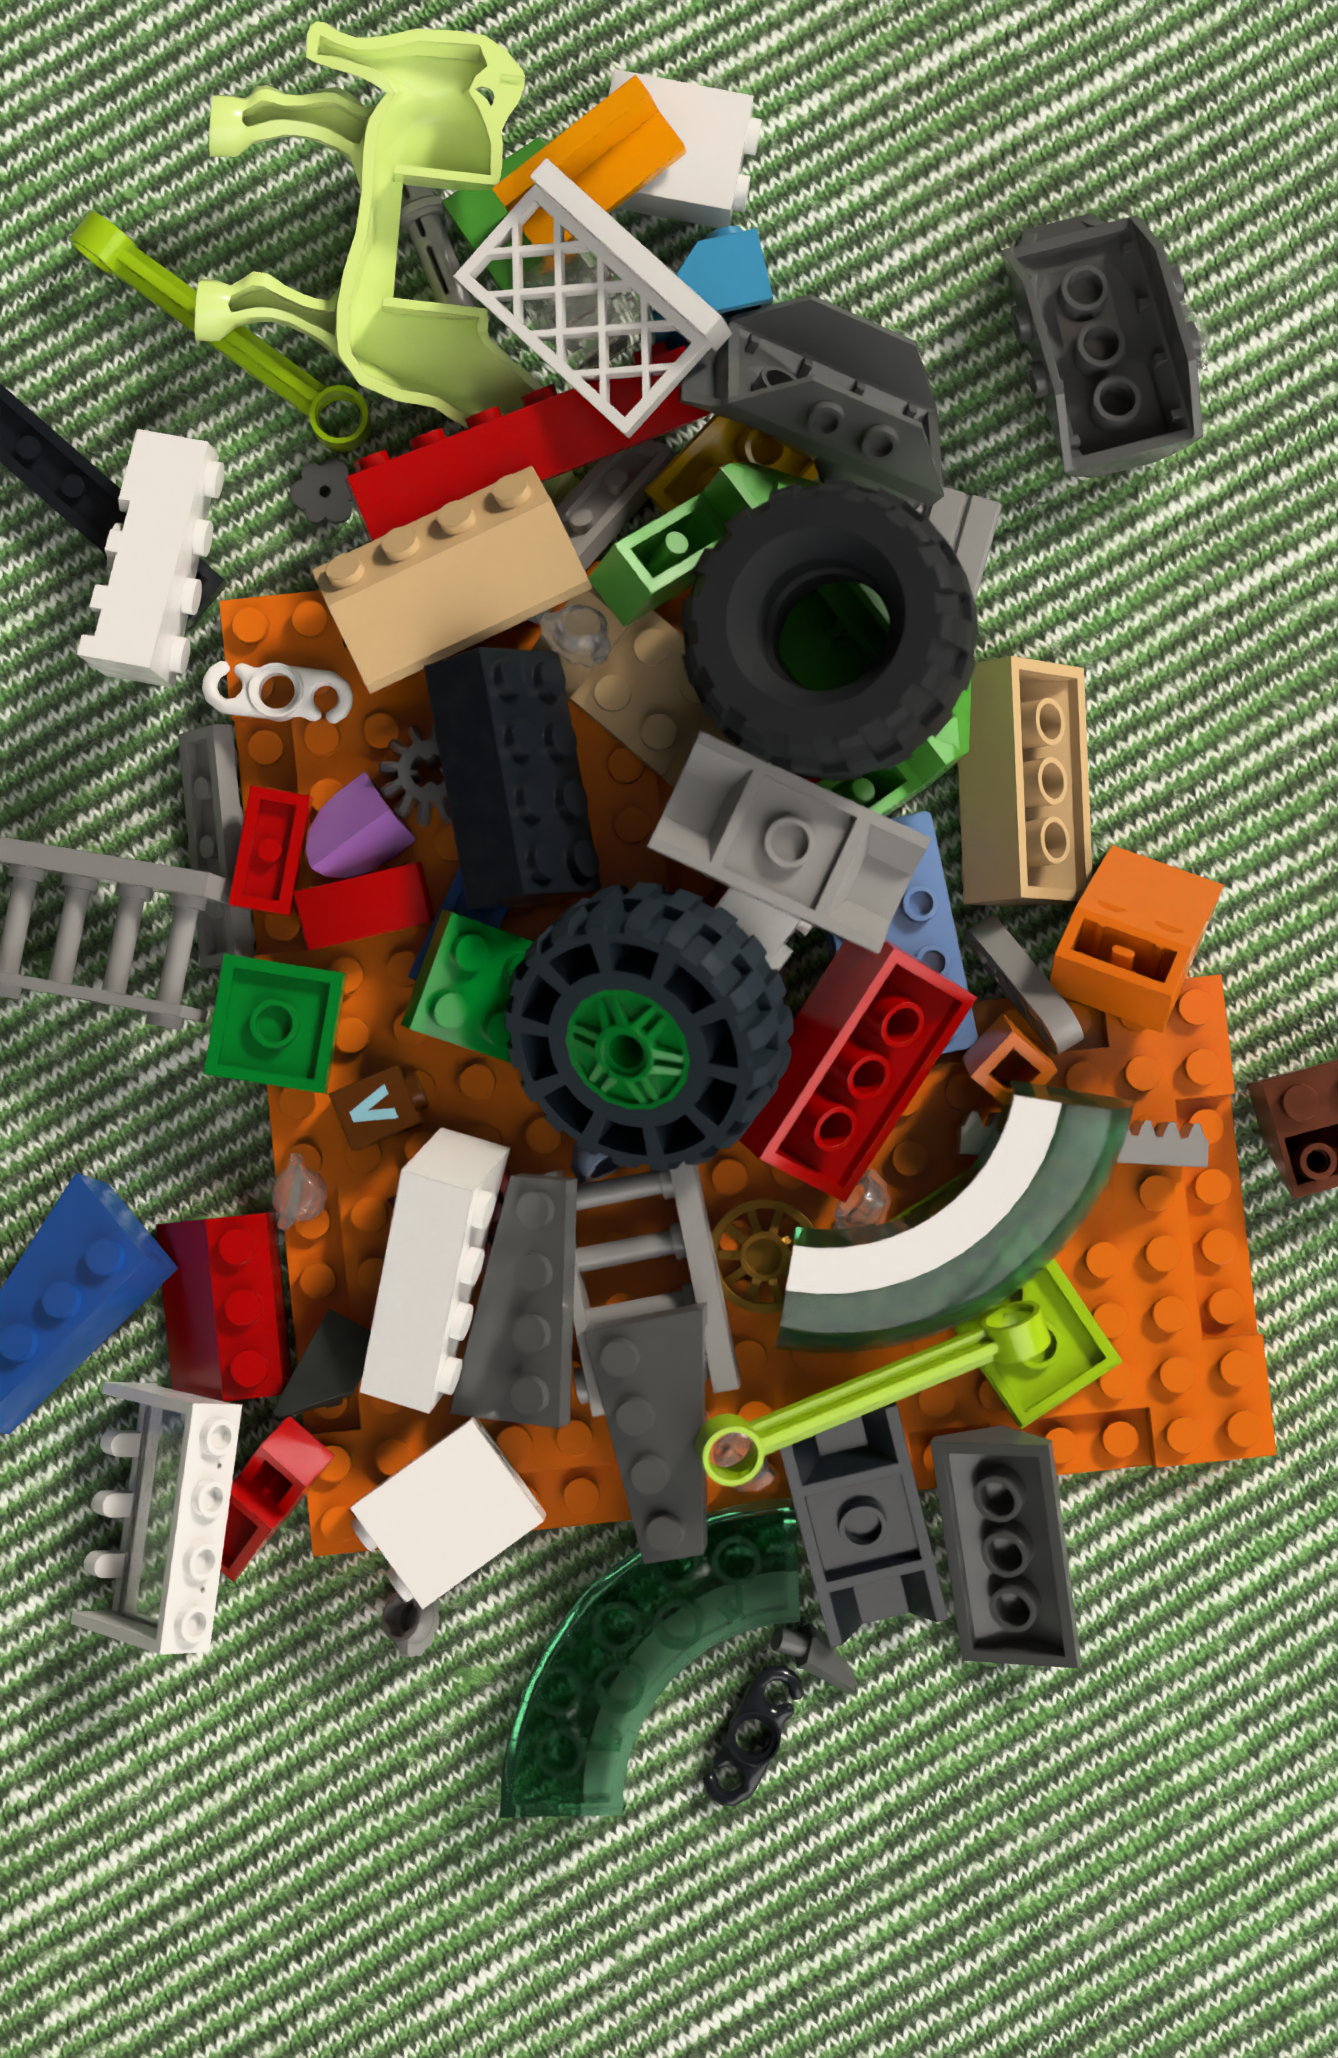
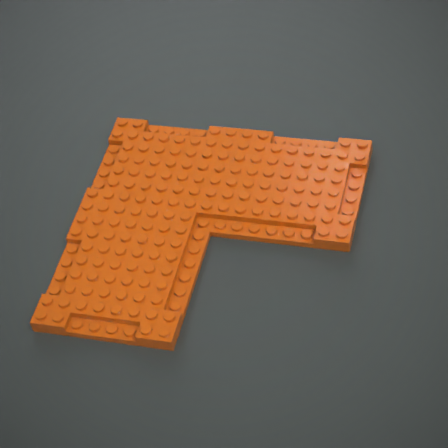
M594 561L585 571L587 577L592 574L601 561ZM693 586L653 609L654 612L683 636L684 632L680 629L683 599L687 600L688 596H690ZM321 590L219 601L225 662L230 666V671L226 674L229 699L235 698L242 689L241 680L234 673V668L239 663H244L254 668L262 667L269 663H283L290 666L334 671L350 683L354 695L352 708L348 715L336 724L329 723L326 719V713L335 707L338 702L337 692L330 686L320 687L314 694V703L322 713L321 718L315 722L303 717H294L287 721L278 722L269 719L230 715L231 719L235 722L244 817L250 785L310 795L313 798L308 825L309 831L318 811L338 791L363 772L368 774L380 790L386 783L397 779V777L382 774L379 770V764L381 761L386 760L400 761V758L388 747V743L392 739L399 740L406 748L413 745L408 735L409 726L417 725L423 735V739L429 740L430 729L434 720L425 670L422 669L370 694L333 619ZM569 600L553 607L539 624L525 620L454 655L478 647L532 650L542 631ZM275 676L268 679L261 690L263 703L274 709L287 706L294 697L295 689L293 682L284 676ZM567 699L571 724L577 739L576 751L582 784L588 799L587 811L593 844L599 859L598 871L601 888L622 885L627 886L628 891H630L637 883L661 884L665 886L666 892L676 893L679 889H683L703 897L702 903L715 908L728 891V886L647 848L674 789ZM439 762L434 768H430L425 764L422 765L418 773L423 782L417 783V785L423 788L429 781L437 786L440 785L444 780V776L439 770L442 764ZM381 794L389 808L400 817L395 812V809L403 795L387 799ZM417 805L410 815L403 818L417 840L390 861L369 873L421 861L434 917L436 918L460 867L452 823L445 824L439 814V810L433 809L430 825L428 827L420 826L417 819L419 807ZM307 831L297 891L348 879L325 877L310 868L306 854ZM597 892L549 905L509 907L499 929L534 942L570 906L582 898L591 899ZM296 901L294 902L292 917L253 911L257 955H254V959L347 974L327 1094L267 1085L277 1194H281L297 1365L328 1309L371 1330L394 1212L388 1199L397 1194L401 1170L441 1127L486 1141L491 1139L493 1143L510 1147L506 1166L512 1175L520 1173L545 1175L544 1173L564 1170L565 1177L575 1178L571 1162L573 1159V1147L578 1141L563 1130L560 1133L556 1131L545 1120L547 1114L536 1101L531 1103L521 1087V1080L523 1078L518 1067L513 1068L510 1062L408 1029L401 1025L416 983L415 980L408 978V974L434 921L308 951ZM1221 974L1185 979L1163 1033L1061 996L1076 1016L1083 1031L1084 1039L1058 1055H1054L1046 1047L1008 998L975 1001L972 1005L978 1039L1003 1013L1047 1051L1058 1072L1033 1098L1062 1103L1056 1128L1062 1117L1069 1116L1077 1117L1081 1129L1088 1118H1102L1105 1130L1110 1120L1126 1119L1130 1130L1134 1121H1151L1154 1131L1158 1123L1176 1122L1178 1131H1180L1183 1124L1200 1123L1205 1139H1209L1208 1167L1043 1159L1028 1188L1018 1199L1017 1203L1123 1362L1023 1429L1017 1426L979 1367L896 1401L917 1490L937 1488L930 1443L934 1436L999 1425L1052 1440L1056 1475L1149 1465L1159 1468L1277 1455L1263 1334L1258 1333L1230 1095L1235 1094ZM969 1049L941 1054L845 1203L760 1160L739 1140L730 1148L720 1149L714 1158L698 1164L711 1233H713L714 1228L722 1217L734 1207L750 1200L774 1199L794 1206L810 1220L818 1234L821 1248H844L891 1238V1234L884 1225L886 1222L982 1158L987 1157L989 1160L991 1157L985 1155L954 1154L955 1127L960 1125L965 1112L978 1111L984 1126L989 1113L1002 1112L1007 1123L1010 1111L970 1077L961 1058ZM396 1065L403 1067L406 1076L416 1073L430 1104V1107L421 1110L425 1124L362 1150L351 1151L328 1093ZM640 1164L637 1168L621 1166L610 1175L589 1183L653 1170H650L649 1164ZM663 1194L576 1211V1236L579 1248L670 1230V1223L680 1222L675 1197L665 1199ZM756 1209L762 1231H769L776 1209ZM747 1212L740 1214L734 1221L729 1223L747 1237L753 1234ZM784 1213L777 1235L782 1238L800 1224L793 1217ZM724 1230L718 1250H741L742 1244ZM805 1232L787 1246L789 1251H793V1246L811 1247V1244ZM675 1254L584 1272L591 1308L682 1290V1284L692 1282L687 1258L677 1260ZM718 1259L723 1279L742 1266L740 1260ZM481 1269L475 1283L470 1302L473 1305L471 1323L465 1338L460 1341L456 1358L462 1360V1363L486 1273L483 1269ZM746 1274L730 1285V1287L736 1294L746 1298L752 1277ZM782 1274L777 1277L783 1299L790 1297L795 1291H786L788 1278ZM918 1276L904 1282L873 1290L831 1294L808 1293L794 1306L774 1313L750 1312L734 1305L725 1298L741 1385L739 1389L714 1393L711 1379L705 1381V1414H707V1421L717 1415L735 1414L749 1422L958 1335ZM761 1281L754 1302H774L768 1281ZM574 1321L570 1424L561 1428L478 1418L547 1513L544 1521L531 1531L632 1520L606 1416L592 1417L590 1403L580 1404L577 1396L574 1368L581 1367L582 1361ZM361 1379L353 1395L345 1397L341 1405L327 1409L324 1406L302 1413L304 1429L335 1455L321 1476L307 1492L313 1557L369 1551L351 1526L350 1522L356 1516L350 1507L362 1496L471 1418L469 1416L449 1414L455 1390L452 1395L444 1393L428 1414L361 1393ZM737 1432L721 1436L710 1449V1461L720 1467L737 1464L745 1457L749 1450L750 1437ZM780 1449L765 1455L759 1472L744 1484L724 1486L716 1483L707 1475V1515L794 1506Z

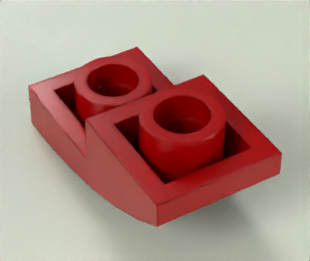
M421 861L293 892L308 951L435 920Z

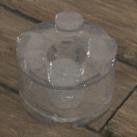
M590 252L565 254V285L597 282V258ZM554 255L546 256L523 271L524 286L526 284L528 288L555 286ZM608 268L607 281H615L611 275L612 272ZM622 292L608 293V324L641 322L640 304L630 292L624 295ZM597 294L566 297V328L598 325ZM555 298L528 300L524 303L526 313L536 330L556 329ZM639 334L609 336V361L638 344ZM598 337L567 340V357L576 367L573 370L592 369L599 366ZM543 341L556 354V341Z

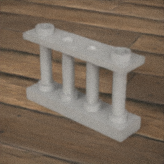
M0 837V863L9 865L8 876L13 877L0 940L1 997L20 1000L22 989L144 1011L147 1012L146 1024L181 1030L183 1019L206 1023L208 1011L180 1005L198 913L199 911L205 912L207 901L228 905L232 880L210 872ZM45 873L62 876L61 886L66 887L48 980L19 975L37 883H44ZM99 882L116 885L115 895L120 896L102 990L72 984L90 893H97ZM153 892L171 895L169 905L175 906L156 1000L126 995L144 901L151 902Z
M683 1161L677 1169L653 1170L577 1186L576 1211L663 1194L665 1199L675 1197L680 1222L670 1223V1230L580 1248L576 1236L573 1321L582 1366L574 1368V1381L580 1404L590 1403L592 1417L605 1415L584 1335V1331L589 1324L707 1302V1325L705 1327V1353H707L706 1380L711 1379L714 1393L739 1389L741 1385L698 1164L686 1165L685 1161ZM564 1170L544 1173L548 1176L565 1177ZM672 1254H675L677 1260L683 1258L688 1260L692 1282L682 1284V1290L594 1308L590 1307L584 1272Z

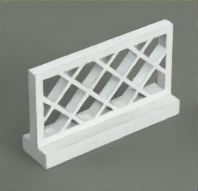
M545 158L530 175L535 184L453 277L629 439L710 348L717 352L733 333L718 312L551 161ZM541 207L554 220V243L523 245L522 226ZM564 229L577 241L565 242ZM512 238V246L504 247ZM590 252L597 258V282L565 285V254ZM554 255L555 286L524 288L523 258ZM512 259L513 289L487 291L475 280L491 261ZM607 268L620 280L607 281ZM633 291L640 297L641 322L608 324V293ZM597 294L598 325L566 328V297ZM555 298L556 329L530 331L524 325V300ZM513 301V314L500 302ZM651 308L664 320L651 321ZM677 331L690 343L674 363L652 364L651 333ZM641 334L642 365L609 368V336ZM598 337L599 368L573 370L567 365L568 339ZM543 341H556V354ZM662 375L652 386V376ZM642 377V399L624 417L610 404V379ZM599 380L600 394L586 381Z

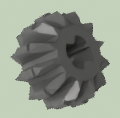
M433 723L430 729L429 740L423 739V735L417 725L409 726L408 735L413 745L406 748L399 740L392 739L388 743V747L400 758V761L386 760L381 761L379 764V770L382 774L397 777V779L386 783L381 788L382 794L387 799L403 795L395 809V812L402 818L410 815L419 805L417 819L420 826L428 827L430 825L433 809L439 810V814L445 824H451L452 819L448 806L445 780L438 786L430 781L423 788L417 785V783L423 782L418 773L422 765L425 764L430 768H434L439 762L441 763L435 725ZM440 767L439 770L443 775V769Z

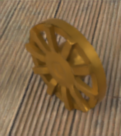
M755 1199L734 1207L718 1222L712 1233L717 1263L718 1259L740 1260L742 1265L724 1279L718 1265L724 1297L731 1303L750 1312L774 1313L794 1306L808 1294L805 1292H794L790 1297L783 1299L777 1277L781 1274L788 1278L790 1268L787 1265L792 1257V1251L788 1250V1244L806 1232L811 1247L821 1248L814 1226L800 1210L780 1200ZM756 1209H776L769 1231H762ZM746 1212L753 1231L750 1237H747L733 1225L729 1224L740 1214ZM786 1213L793 1217L800 1225L781 1238L777 1233L783 1215ZM724 1230L742 1244L741 1250H718ZM748 1274L752 1277L747 1296L744 1298L736 1294L730 1285ZM761 1281H768L774 1299L773 1303L754 1302Z

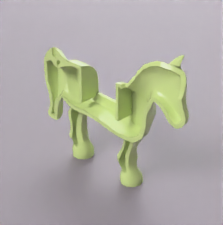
M316 21L310 25L307 33L306 58L318 65L353 74L376 85L386 93L377 105L364 106L351 93L339 87L323 88L303 95L285 94L276 88L263 85L257 86L246 98L231 95H214L209 126L210 157H237L252 144L282 137H298L312 140L341 153L353 165L361 189L356 232L344 267L341 283L330 300L316 299L285 286L272 275L252 271L232 285L217 280L200 279L195 306L196 341H220L236 327L251 323L274 322L286 325L305 334L331 352L345 366L359 385L398 402L437 409L468 428L465 422L467 417L495 406L499 407L502 416L524 408L521 400L522 396L543 388L528 371L516 364L489 337L487 308L393 298L403 185L461 191H481L492 189L500 182L503 158L502 130L509 115L517 106L525 84L523 69L505 48L485 35L464 31L417 28L386 36L354 37L337 31L327 23ZM482 88L491 89L494 94L493 104L490 106L488 100L477 90ZM570 471L542 482L555 509L576 487L580 480Z

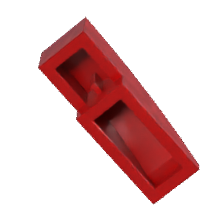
M288 1416L258 1447L241 1474L232 1482L220 1571L233 1582L242 1574L284 1523L335 1457L331 1451L291 1416Z

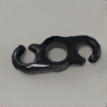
M771 1665L753 1677L734 1714L728 1721L722 1748L712 1758L713 1766L716 1769L733 1766L740 1771L742 1782L739 1788L733 1791L724 1790L719 1785L716 1773L713 1771L706 1772L702 1777L706 1793L711 1800L722 1806H736L754 1794L768 1766L779 1750L784 1724L794 1714V1706L791 1703L772 1705L766 1700L764 1693L767 1684L772 1681L785 1683L793 1700H800L804 1695L801 1679L793 1670L785 1666ZM751 1719L764 1722L771 1731L768 1745L757 1752H749L742 1749L735 1738L738 1727L743 1722Z

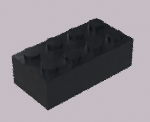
M478 647L425 665L424 670L467 908L486 909L549 905L595 893L602 889L598 871L599 859L593 844L587 811L588 799L582 784L576 751L577 739L571 724L565 691L566 679L561 668L559 653L553 651Z

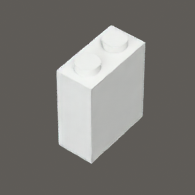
M614 69L609 95L636 74L651 94L660 113L686 147L685 155L627 199L617 209L715 228L730 226L733 210L745 211L751 176L741 174L744 155H756L762 119L752 117L754 96Z
M471 1417L358 1499L350 1507L356 1516L350 1523L364 1546L371 1552L379 1548L392 1568L386 1573L398 1594L406 1602L415 1598L423 1610L541 1524L547 1513L477 1417Z

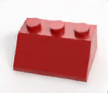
M276 1212L156 1224L158 1244L178 1267L162 1284L172 1390L218 1401L282 1395L292 1376Z

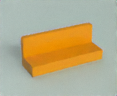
M635 74L495 185L492 190L507 211L510 212L535 184L530 175L547 158L610 214L685 155L686 147L660 113L651 94ZM539 207L522 226V231L533 245L554 243V220ZM564 229V241H575L576 239ZM554 255L541 257L545 261H549L554 258Z

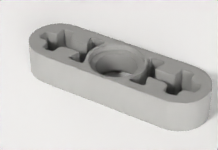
M994 915L987 917L965 931L969 945L980 964L1054 1055L1062 1053L1084 1039L1081 1026L1069 1005Z

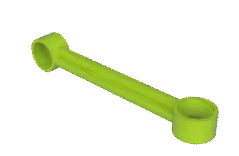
M90 210L68 238L69 242L98 268L112 277L117 278L118 276L195 333L197 291L137 248L134 242L114 224L100 214ZM245 326L236 327L220 341H206L308 416L316 438L326 448L336 452H348L358 448L367 439L371 429L369 410L364 398L353 388L344 385L326 387ZM337 400H345L356 404L361 412V420L357 430L351 435L342 438L327 435L319 424L321 411L328 404Z
M1016 1301L1002 1305L987 1313L982 1318L980 1327L749 1422L735 1414L717 1415L705 1422L696 1436L695 1450L697 1457L707 1475L716 1483L724 1486L744 1484L759 1472L764 1456L992 1361L1015 1363L1040 1354L1051 1343L1041 1308L1034 1301ZM737 1432L750 1437L749 1450L745 1457L737 1464L720 1467L710 1461V1449L721 1436Z

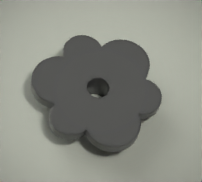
M335 458L326 460L321 467L316 463L306 464L301 471L303 479L295 482L290 490V497L294 505L305 509L307 520L313 524L322 523L325 518L334 524L346 522L352 514V505L350 503L352 498L345 483L346 476H349L346 464ZM325 490L331 491L328 497H322V492Z

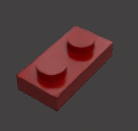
M250 785L228 905L292 917L295 902L293 892L297 891L313 798L310 795Z

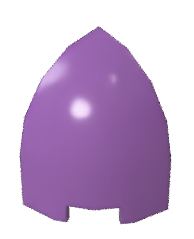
M363 772L338 791L318 811L309 828L306 844L309 865L311 869L325 877L350 878L369 873L390 861L417 840L403 818L398 817L389 808L381 795L382 791L366 772Z

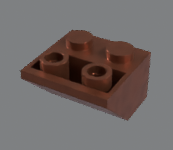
M1338 1058L1247 1083L1262 1140L1292 1199L1338 1187Z

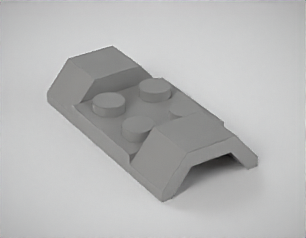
M700 731L647 848L812 926L824 929L875 954H879L896 909L932 838L782 768L773 766L771 763L767 764L739 748Z

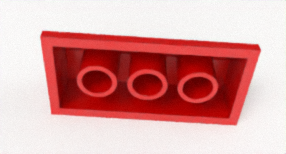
M885 939L879 954H875L845 940L793 1021V1034L786 1041L789 1043L792 1051L787 1071L778 1081L779 1088L739 1141L760 1160L845 1203L978 997Z

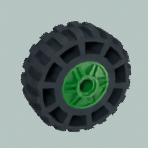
M637 883L630 891H628L627 886L622 885L600 889L591 899L582 898L574 903L527 948L525 958L514 968L508 984L511 997L504 1003V1026L506 1031H511V1038L507 1041V1048L513 1068L518 1067L523 1078L521 1080V1087L531 1103L536 1101L547 1114L545 1120L556 1131L560 1133L563 1130L578 1141L576 1146L592 1155L601 1153L611 1157L612 1163L631 1168H637L640 1164H649L650 1170L677 1169L683 1161H685L686 1165H697L714 1158L720 1149L730 1148L746 1132L779 1088L778 1081L787 1071L792 1051L789 1043L786 1041L793 1034V1018L790 1007L783 1006L782 997L787 991L777 968L772 970L765 959L767 951L754 934L749 937L735 924L738 919L722 907L716 910L702 903L703 897L683 889H679L676 893L666 892L665 886L655 883Z

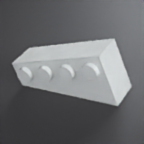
M141 429L136 431L118 498L120 511L127 513L124 524L115 523L113 528L110 529L105 546L107 566L109 571H111L109 582H104L103 585L95 584L89 606L91 611L95 612L96 631L94 636L82 634L76 654L105 676L174 688L177 673L184 674L190 657V639L184 637L188 614L196 615L202 593L201 580L195 579L200 556L207 557L213 538V523L207 520L211 497L219 498L224 482L223 462H218L219 456L208 441Z
M441 1127L401 1170L360 1386L361 1393L429 1414L444 1393L452 1395L462 1369V1360L456 1358L460 1341L465 1338L471 1323L473 1305L470 1302L475 1283L482 1269L484 1248L510 1147Z

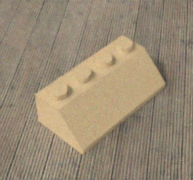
M532 465L515 474L506 475L494 484L460 500L451 501L437 511L405 526L394 528L386 535L348 553L337 555L329 562L312 569L325 602L370 694L424 669L425 665L452 656L592 589L560 517Z
M1016 656L976 662L971 685L969 752L957 762L960 798L958 818L961 826L962 848L961 881L964 904L999 907L1077 904L1093 878L1084 668Z

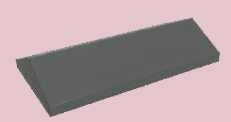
M1003 1425L934 1436L930 1443L962 1661L1079 1668L1081 1655L1052 1440Z

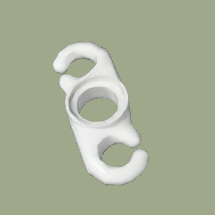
M217 662L208 669L203 677L202 691L206 702L224 714L269 719L278 722L287 721L294 717H303L315 722L321 718L322 713L314 703V694L323 686L332 687L338 695L336 706L326 713V719L329 723L336 724L344 719L353 704L354 695L350 683L336 672L330 670L290 666L283 663H269L262 667L254 668L247 664L239 663L235 666L234 673L241 680L242 689L235 698L230 699L224 698L219 694L217 688L220 678L230 671V666L227 662ZM284 676L290 679L294 685L295 692L292 701L287 706L279 709L266 706L261 698V690L264 683L272 677Z

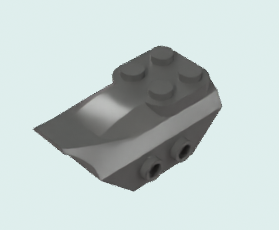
M1089 213L1023 230L1018 246L1001 250L1016 306L1011 307L1013 330L1019 343L1027 341L1033 361L1027 363L1030 389L1035 399L1043 397L1065 473L1072 477L1091 478L1151 464L1189 447L1203 437L1196 358L1201 355L1199 333L1193 321H1185L1180 301L1184 300V285L1177 265L1169 266L1164 246L1138 215L1105 222Z
M809 294L729 316L726 324L733 334L717 352L710 348L679 383L678 402L717 414L770 435L790 449L812 459L823 484L825 479L850 480L866 488L874 490L881 488L905 500L915 510L920 505L932 506L944 497L938 410L917 342L819 297Z

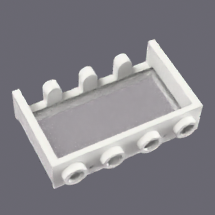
M103 1382L102 1394L140 1403L136 1431L109 1430L103 1434L100 1441V1447L104 1453L116 1457H132L128 1490H102L96 1493L92 1500V1508L95 1513L110 1518L124 1517L120 1550L92 1551L84 1560V1569L88 1574L99 1578H116L112 1610L72 1612L71 1624L160 1655L209 1652L242 1405L160 1387L158 1383Z

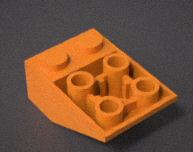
M1111 845L1073 911L1054 954L1049 982L1065 998L1163 1033L1224 885Z

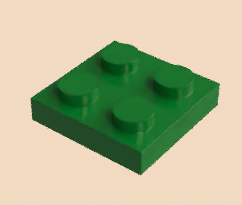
M442 909L401 1025L511 1063L507 1048V1041L511 1038V1031L505 1030L504 1003L511 997L508 984L514 968L525 958V951L533 941Z
M224 954L204 1074L327 1094L347 974Z

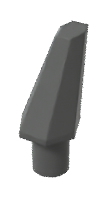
M808 1623L799 1628L798 1631L783 1627H777L774 1630L771 1638L772 1650L795 1656L797 1668L811 1673L848 1694L855 1691L856 1678L854 1670L833 1647H830L829 1642L812 1624Z

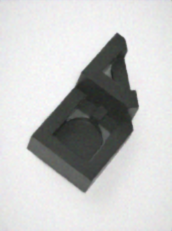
M328 1309L284 1389L271 1418L281 1422L288 1416L324 1406L327 1409L341 1405L345 1397L352 1396L363 1376L371 1330Z

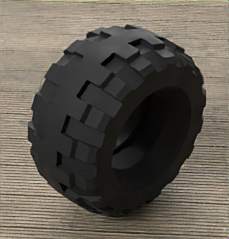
M825 479V483L820 485L801 487L798 483L772 491L768 501L750 511L744 507L724 524L728 530L712 549L709 547L708 549L704 548L692 571L696 578L690 596H688L687 600L683 599L680 629L684 632L685 654L682 655L688 681L693 686L702 704L701 707L719 730L743 751L767 764L771 763L773 766L782 768L805 779L809 777L830 779L832 781L861 778L862 774L881 768L890 769L913 756L911 752L931 736L935 738L953 717L951 712L963 690H968L976 665L974 654L976 637L979 636L977 607L968 577L954 550L933 523L905 500L881 488L874 490L859 486L850 480ZM848 581L866 585L881 598L889 616L888 636L877 661L859 679L838 689L812 691L795 683L782 667L779 655L780 635L791 610L804 596L821 586Z

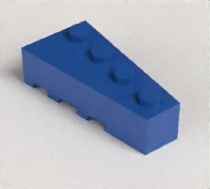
M75 1173L0 1290V1433L10 1434L178 1269L176 1264L108 1183Z

